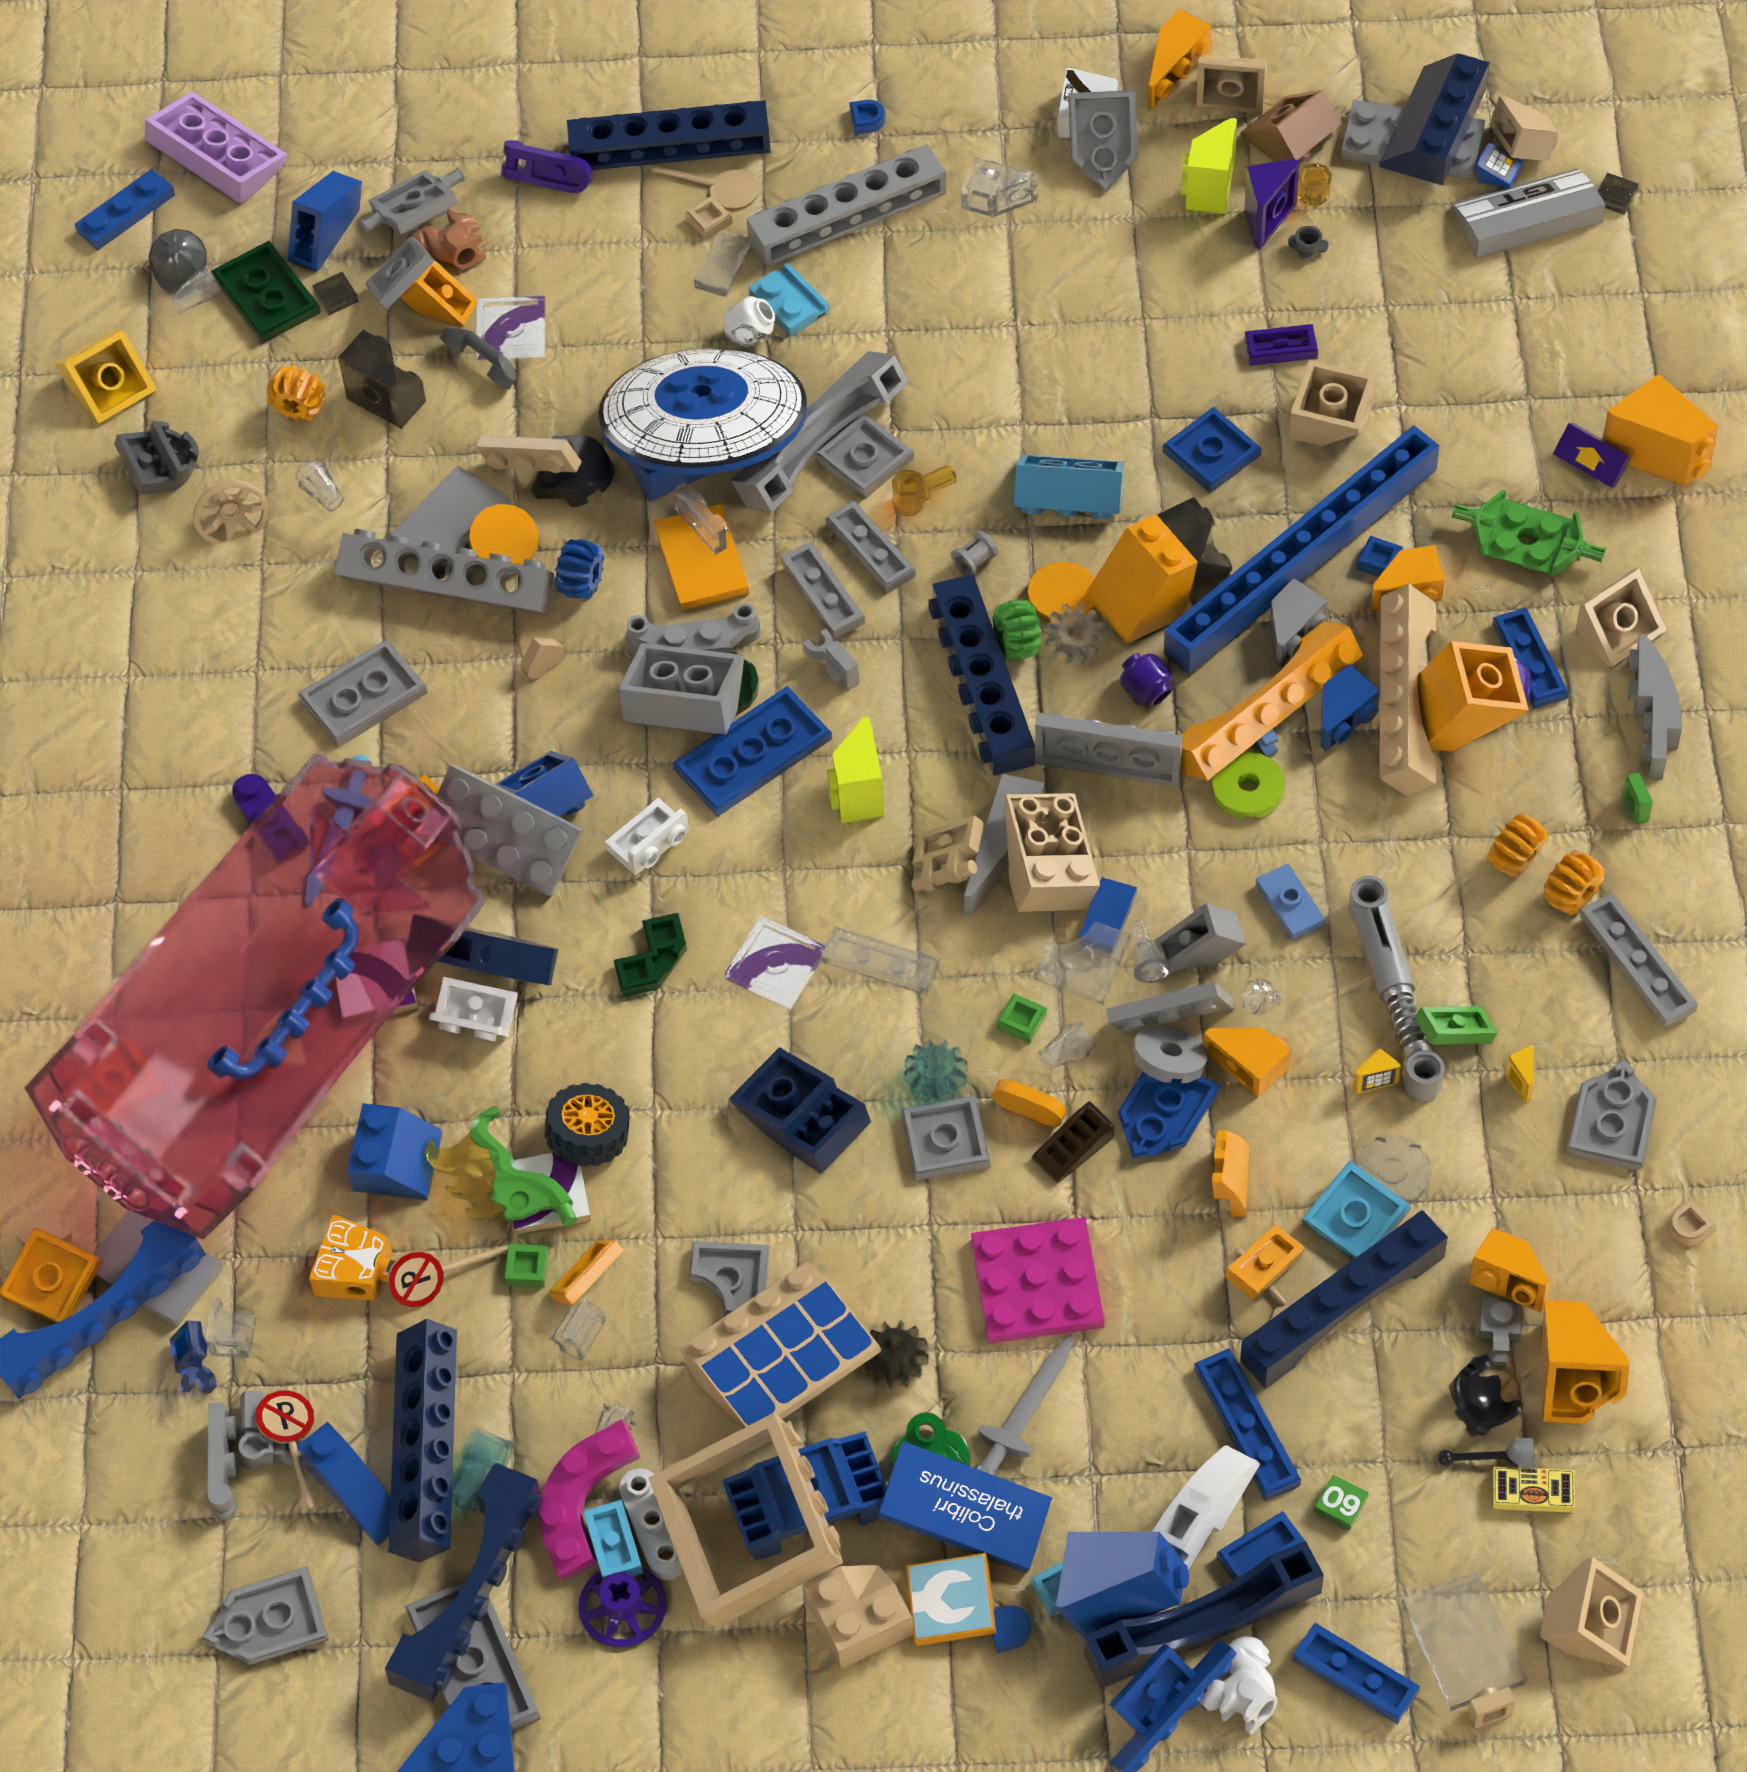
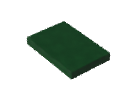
M270 241L211 270L214 281L262 344L321 313L319 304Z

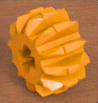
M292 365L290 368L281 366L268 382V389L266 391L268 395L267 403L274 406L275 413L284 414L286 419L292 417L299 423L302 419L311 421L318 414L319 410H322L325 403L324 398L326 394L324 390L326 385L318 381L319 375L308 373L307 368L300 370L295 365Z
M1525 814L1516 815L1494 839V843L1489 848L1487 860L1502 874L1505 873L1509 877H1517L1527 869L1541 852V848L1546 843L1548 831L1534 818H1530Z
M1576 849L1570 854L1564 855L1562 860L1555 864L1553 871L1548 874L1549 878L1543 887V897L1557 910L1573 915L1578 910L1581 911V908L1585 907L1589 901H1592V897L1599 891V885L1604 880V868L1592 856Z

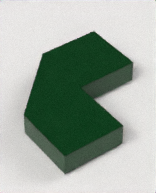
M678 913L642 920L649 952L614 960L622 998L658 990L687 951Z

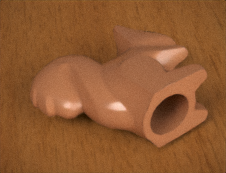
M448 209L447 217L450 226L446 229L439 231L434 226L423 225L411 231L407 236V239L413 236L437 260L451 263L462 271L486 259L485 252L477 248L483 241L481 235L473 234L479 229L477 219L469 214Z

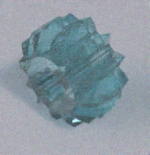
M930 1038L927 1041L926 1048L915 1044L913 1055H907L905 1059V1068L907 1069L904 1071V1081L906 1084H910V1092L913 1096L922 1093L925 1103L932 1097H937L939 1102L945 1101L946 1094L954 1098L957 1097L959 1094L958 1087H965L967 1075L965 1073L968 1071L967 1061L965 1058H961L959 1046L949 1049V1043L946 1039L937 1046L934 1045Z

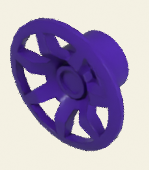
M642 1568L643 1574L639 1576L646 1580L639 1584L634 1577L627 1573H614L606 1577L601 1585L597 1584L603 1579L601 1571L594 1574L582 1589L578 1608L580 1620L589 1635L604 1645L612 1647L634 1646L651 1637L660 1627L666 1613L665 1592L661 1583L652 1573ZM651 1586L657 1592L659 1606L642 1601L641 1596ZM593 1591L600 1597L601 1605L586 1612V1602L590 1592ZM638 1612L657 1614L653 1623L647 1630L642 1632L635 1615ZM607 1615L609 1623L606 1634L603 1635L595 1630L589 1620L603 1618ZM621 1621H626L629 1628L636 1635L628 1639L613 1638Z

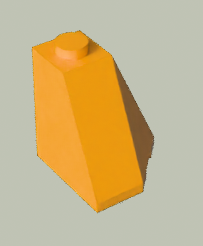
M1545 1300L1542 1321L1543 1422L1583 1424L1593 1418L1595 1410L1607 1402L1611 1401L1614 1404L1626 1396L1630 1360L1585 1302Z

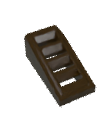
M1088 1101L1032 1155V1159L1057 1183H1060L1114 1138V1124L1092 1102ZM1086 1124H1089L1096 1132H1094V1131H1093L1090 1127H1088ZM1079 1132L1087 1141L1083 1144L1074 1135L1075 1133ZM1064 1142L1076 1151L1073 1155L1062 1146ZM1053 1151L1065 1161L1062 1166L1050 1156Z

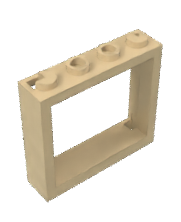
M775 1413L648 1477L700 1616L715 1628L843 1563L838 1550L841 1547L839 1540H841L836 1529L827 1523L824 1514L829 1511L822 1494L818 1490H814L810 1480L815 1477L814 1471L804 1455L801 1456L797 1448V1444L801 1442L800 1437L794 1431L791 1421L786 1423ZM773 1441L815 1547L720 1595L679 1488Z

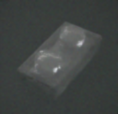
M720 230L694 278L695 288L726 297L753 248L752 239Z
M685 482L675 487L673 492L677 512L715 555L727 549L726 533L728 528L723 518L719 514L713 515L708 509L701 493L698 491L693 492Z

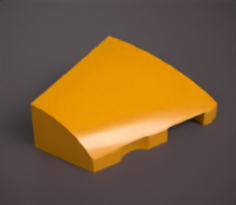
M1217 1130L1214 1156L1215 1173L1212 1176L1214 1199H1229L1231 1217H1246L1249 1146L1240 1136L1227 1130Z

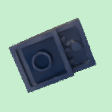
M780 1047L729 1098L731 1103L761 1131L789 1153L821 1174L871 1123L863 1102L837 1088L832 1077Z

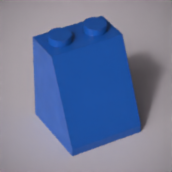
M1068 1532L1056 1608L1084 1639L1085 1635L1120 1620L1153 1615L1180 1604L1183 1588H1186L1189 1582V1570L1160 1532Z

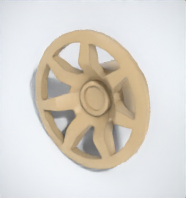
M242 480L222 481L208 488L199 497L193 510V522L199 535L212 544L223 543L226 541L209 533L217 530L221 523L225 526L227 541L233 540L234 524L236 523L251 531V534L264 527L268 518L269 506L265 495L257 486ZM249 491L258 496L261 502H245ZM262 510L261 517L256 525L245 516V512L252 514ZM200 514L213 515L211 521L203 528L200 524Z

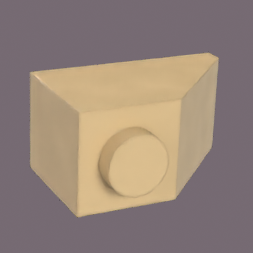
M1499 95L1489 125L1511 158L1548 161L1552 149L1556 147L1558 142V130L1547 115L1507 96Z

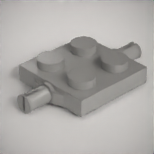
M459 168L443 177L433 176L424 170L368 200L374 214L360 220V224L366 233L382 224L390 225L400 234L414 231L421 223L432 217L445 214L449 208L458 204L455 193L449 188L465 181V177Z

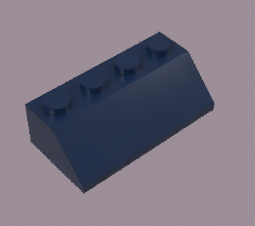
M1457 53L1424 66L1383 153L1379 167L1443 186L1486 91L1490 62Z

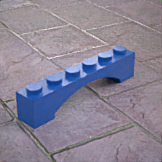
M171 1208L140 1231L143 1240L133 1260L118 1280L94 1302L56 1324L24 1333H17L13 1328L0 1338V1376L18 1399L25 1394L36 1391L52 1373L70 1365L78 1353L87 1346L101 1341L109 1329L120 1321H125L132 1317L138 1307L145 1301L162 1294L168 1288L170 1282L182 1273L193 1270L199 1264L200 1259L206 1253L196 1237Z

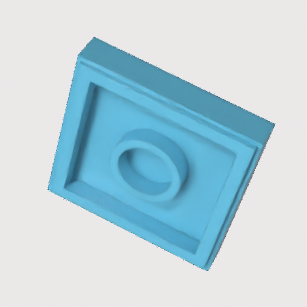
M1349 1160L1305 1214L1302 1222L1350 1259L1354 1260L1395 1230L1411 1210V1205Z

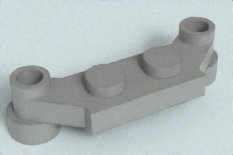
M744 602L738 604L734 608V612L727 618L655 626L649 623L644 616L635 615L627 621L628 630L625 634L628 651L633 655L636 654L641 643L731 654V648L738 642L751 643L760 636L761 630L760 621L755 615L754 606Z

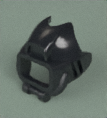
M1488 1354L1473 1357L1449 1385L1451 1397L1457 1407L1455 1415L1460 1421L1464 1422L1467 1426V1432L1472 1437L1476 1435L1486 1436L1491 1428L1507 1423L1523 1410V1404L1520 1400L1510 1402L1502 1400L1500 1395L1502 1384L1499 1375L1481 1377L1479 1375L1492 1363V1359Z

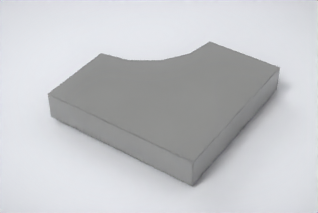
M692 1241L689 1280L692 1283L705 1285L715 1292L723 1304L724 1316H726L767 1288L770 1246Z

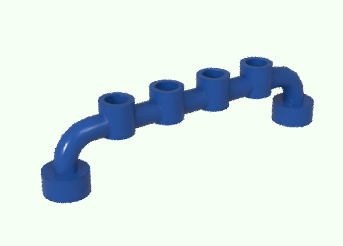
M343 898L334 900L322 915V921L331 929H343L344 939L342 943L326 956L321 970L315 978L310 979L300 991L301 996L292 1007L281 1014L277 1027L269 1037L264 1038L258 1044L254 1052L255 1055L247 1064L239 1065V1055L228 1045L220 1047L211 1056L207 1068L218 1078L228 1075L234 1079L246 1080L256 1076L263 1070L266 1064L271 1068L277 1067L287 1054L286 1050L281 1047L286 1038L291 1035L294 1039H297L307 1030L309 1021L303 1016L313 1005L316 1009H320L330 1000L332 992L327 988L334 976L342 980L351 973L355 963L349 957L358 944L359 931L357 923L351 917L354 909Z

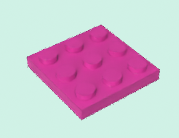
M1086 1217L971 1233L988 1344L1104 1328V1316Z

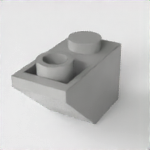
M1294 578L1271 601L1270 625L1275 660L1281 667L1290 657L1295 655L1300 647L1299 640L1323 621H1328L1326 616L1328 601Z

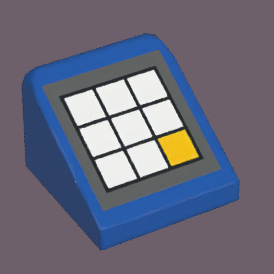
M1488 143L1476 163L1479 183L1510 188L1523 166V161L1519 158H1511L1507 151Z

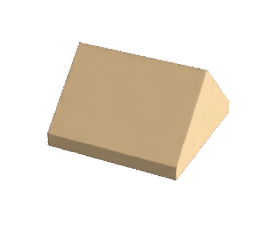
M1634 568L1580 604L1575 633L1608 666L1613 667L1629 656L1630 649H1637L1639 635L1647 636L1652 641L1667 631L1639 568Z

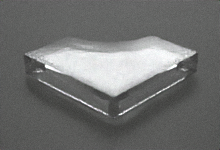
M1095 921L1089 931L1074 942L1061 945L1046 942L1033 978L1039 982L1103 1005L1131 936L1129 933Z

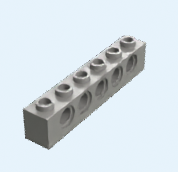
M928 144L908 150L902 155L879 162L868 169L850 174L826 186H820L814 191L797 198L788 199L782 204L765 211H759L746 218L748 240L764 266H771L946 194V171Z
M355 529L354 535L342 533L334 573L342 578L542 615L547 613L554 573L544 569L545 563L524 559L523 565L510 563L511 557L490 553L489 559L476 557L477 551L456 547L455 553L442 551V544L422 541L421 547L408 545V538L388 535L387 541L375 539V532ZM382 549L384 560L379 566L373 567L371 556L376 550ZM415 555L418 559V566L415 571L406 573L404 568L405 561L408 557ZM449 561L452 565V572L446 579H440L438 569L442 563ZM484 568L486 578L482 584L475 586L472 582V575L476 569ZM512 574H518L520 577L519 587L515 591L508 592L506 580Z

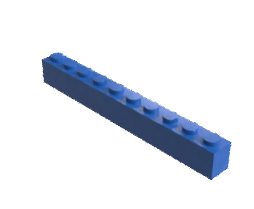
M1413 425L1164 630V654L1190 675L1271 608V601L1293 578L1301 583L1437 470L1440 445Z

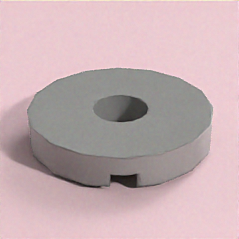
M1150 1026L1141 1030L1135 1037L1132 1046V1054L1135 1055L1134 1062L1137 1067L1148 1076L1162 1082L1171 1083L1173 1078L1182 1079L1181 1083L1194 1081L1200 1078L1208 1061L1207 1050L1200 1040L1191 1033L1170 1026Z

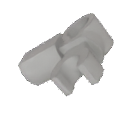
M262 1391L243 1392L240 1396V1434L242 1438L238 1445L241 1463L249 1469H258L265 1464H274V1461L280 1460L286 1465L294 1466L291 1453L287 1451L289 1445L270 1441L260 1433L256 1425L255 1412L259 1402L267 1396L266 1393ZM302 1440L297 1441L296 1445H299Z

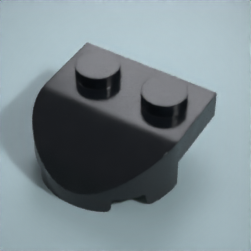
M587 435L553 436L552 439H566L582 462L576 473L538 471L531 488L536 499L566 498L572 507L587 504V497L598 489L601 492H605L613 480L615 466L603 446L596 439Z

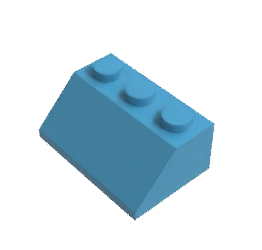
M1021 454L1016 464L1014 507H1022L1021 512L1027 514H1041L1043 509L1057 510L1056 514L1060 516H1077L1078 511L1092 512L1091 517L1111 519L1113 514H1119L1121 509L1125 461Z

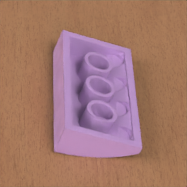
M193 91L145 119V141L239 204L262 188L287 160V153Z

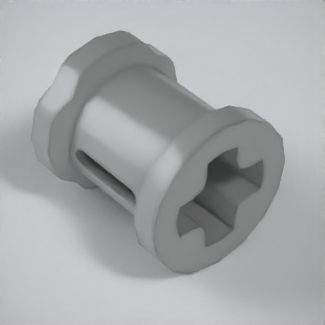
M981 530L973 534V539L965 546L955 548L951 552V558L955 566L964 575L975 574L977 572L976 568L988 558L992 559L998 555L996 544L989 535Z

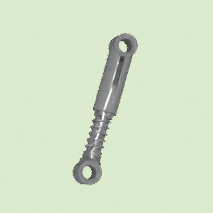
M1363 876L1352 884L1349 899V915L1356 922L1379 998L1388 1006L1387 1011L1391 1015V1022L1394 1024L1393 1030L1397 1033L1396 1039L1399 1041V1048L1402 1050V1064L1405 1071L1404 1089L1413 1100L1428 1102L1440 1094L1444 1076V1063L1441 1057L1432 1052L1429 1041L1424 1040L1425 1034L1421 1031L1419 1024L1414 1018L1417 1014L1415 1012L1418 1009L1416 1005H1413L1415 985L1387 901V886L1377 877ZM1364 899H1370V900H1373L1374 902H1373V903H1366V902H1363L1362 900H1364ZM1418 1074H1427V1075H1429L1431 1078H1429V1079H1422V1078H1419L1417 1075H1418Z

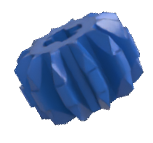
M570 539L561 548V555L557 558L558 563L555 568L556 577L554 579L558 593L579 600H589L593 596V593L598 590L599 582L602 581L601 575L604 570L603 562L605 558L602 554L601 546L582 539Z

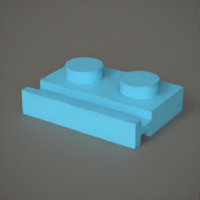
M787 262L783 265V269L778 272L776 270L748 288L749 296L763 299L770 304L775 314V322L792 337L817 321L819 315L822 313L826 315L830 311L829 303Z

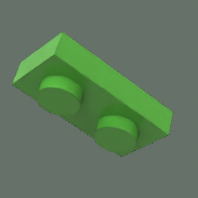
M1481 1006L1420 1007L1414 1017L1431 1045L1491 1044L1498 1034Z

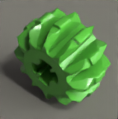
M1011 600L995 607L994 615L992 616L993 630L1005 660H1025L1038 654L1039 646L1042 643L1040 638L1042 630L1039 626L1040 618L1036 616V609L1028 600Z

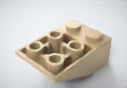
M1075 793L1006 794L1005 813L1009 881L1017 911L1087 910L1100 887Z

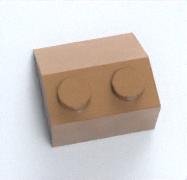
M1317 90L1285 96L1240 133L1245 140L1275 162L1296 159L1302 162L1310 156L1309 150L1315 145L1318 146L1329 141L1334 136L1332 132L1342 122L1324 91Z

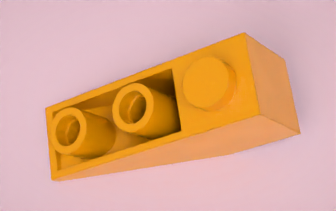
M1180 8L1159 31L1149 81L1148 107L1151 109L1161 99H1167L1173 87L1181 79L1184 80L1189 76L1201 55H1209L1212 49V26Z

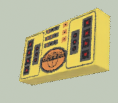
M1493 1467V1509L1574 1512V1470Z

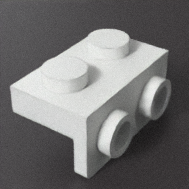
M657 798L605 841V848L636 876L644 868L652 867L658 861L660 855L667 849L680 844L689 832L687 813L682 809L675 813L660 798Z
M443 977L436 1012H430L429 1019L439 1022V1030L460 1034L461 1027L475 1030L473 1037L496 1042L497 1035L509 1036L518 993Z

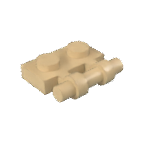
M974 815L919 834L913 865L921 871V876L912 879L913 889L916 892L923 890L932 892L940 889L945 883L957 884L967 880L969 875L975 874L977 872L975 861H966V858L978 853L984 823ZM946 864V868L941 869V865Z

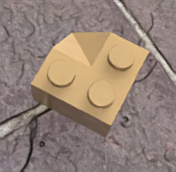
M1309 359L1290 412L1288 438L1325 446L1358 434L1365 428L1374 402L1377 375Z
M879 1565L839 1566L804 1583L806 1603L840 1669L914 1636L912 1616L895 1583Z

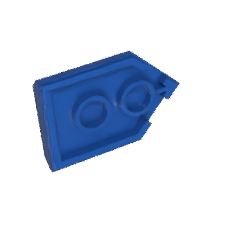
M1142 1072L1118 1111L1133 1160L1186 1147L1221 1089V1085L1203 1076L1189 1083H1181L1182 1079L1174 1078L1171 1083L1162 1082Z

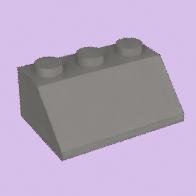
M641 643L618 688L624 722L726 735L738 709L744 664L743 655Z

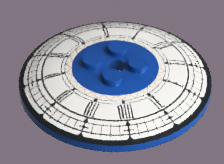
M697 348L664 354L640 363L626 371L606 390L599 405L598 415L603 438L617 454L641 467L664 473L706 475L733 471L756 464L786 447L798 435L805 423L807 398L804 387L798 377L784 365L773 359L738 349Z

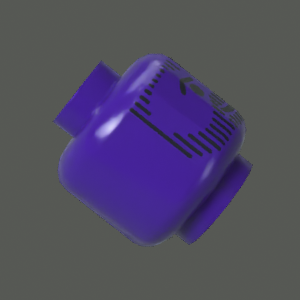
M1135 653L1122 664L1124 671L1120 676V685L1137 705L1154 707L1165 700L1172 692L1173 675L1157 655L1148 653L1140 656L1139 653Z

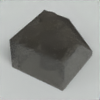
M362 330L338 356L347 400L400 429L407 424L426 402L423 381L414 372H406L395 366L391 344L380 335L375 336Z
M1192 497L1159 513L1158 517L1198 562L1188 599L1194 606L1230 576L1232 565L1227 555L1219 553L1214 546L1212 531L1215 521L1212 513L1207 507L1202 508L1196 498Z

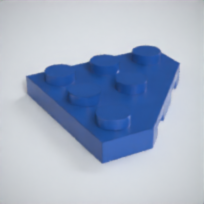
M506 1682L464 1687L397 1772H515Z

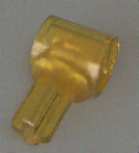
M945 465L923 476L920 472L913 470L898 472L892 479V497L895 511L904 516L918 514L923 509L924 503L931 500L932 493L957 482V476L953 467Z

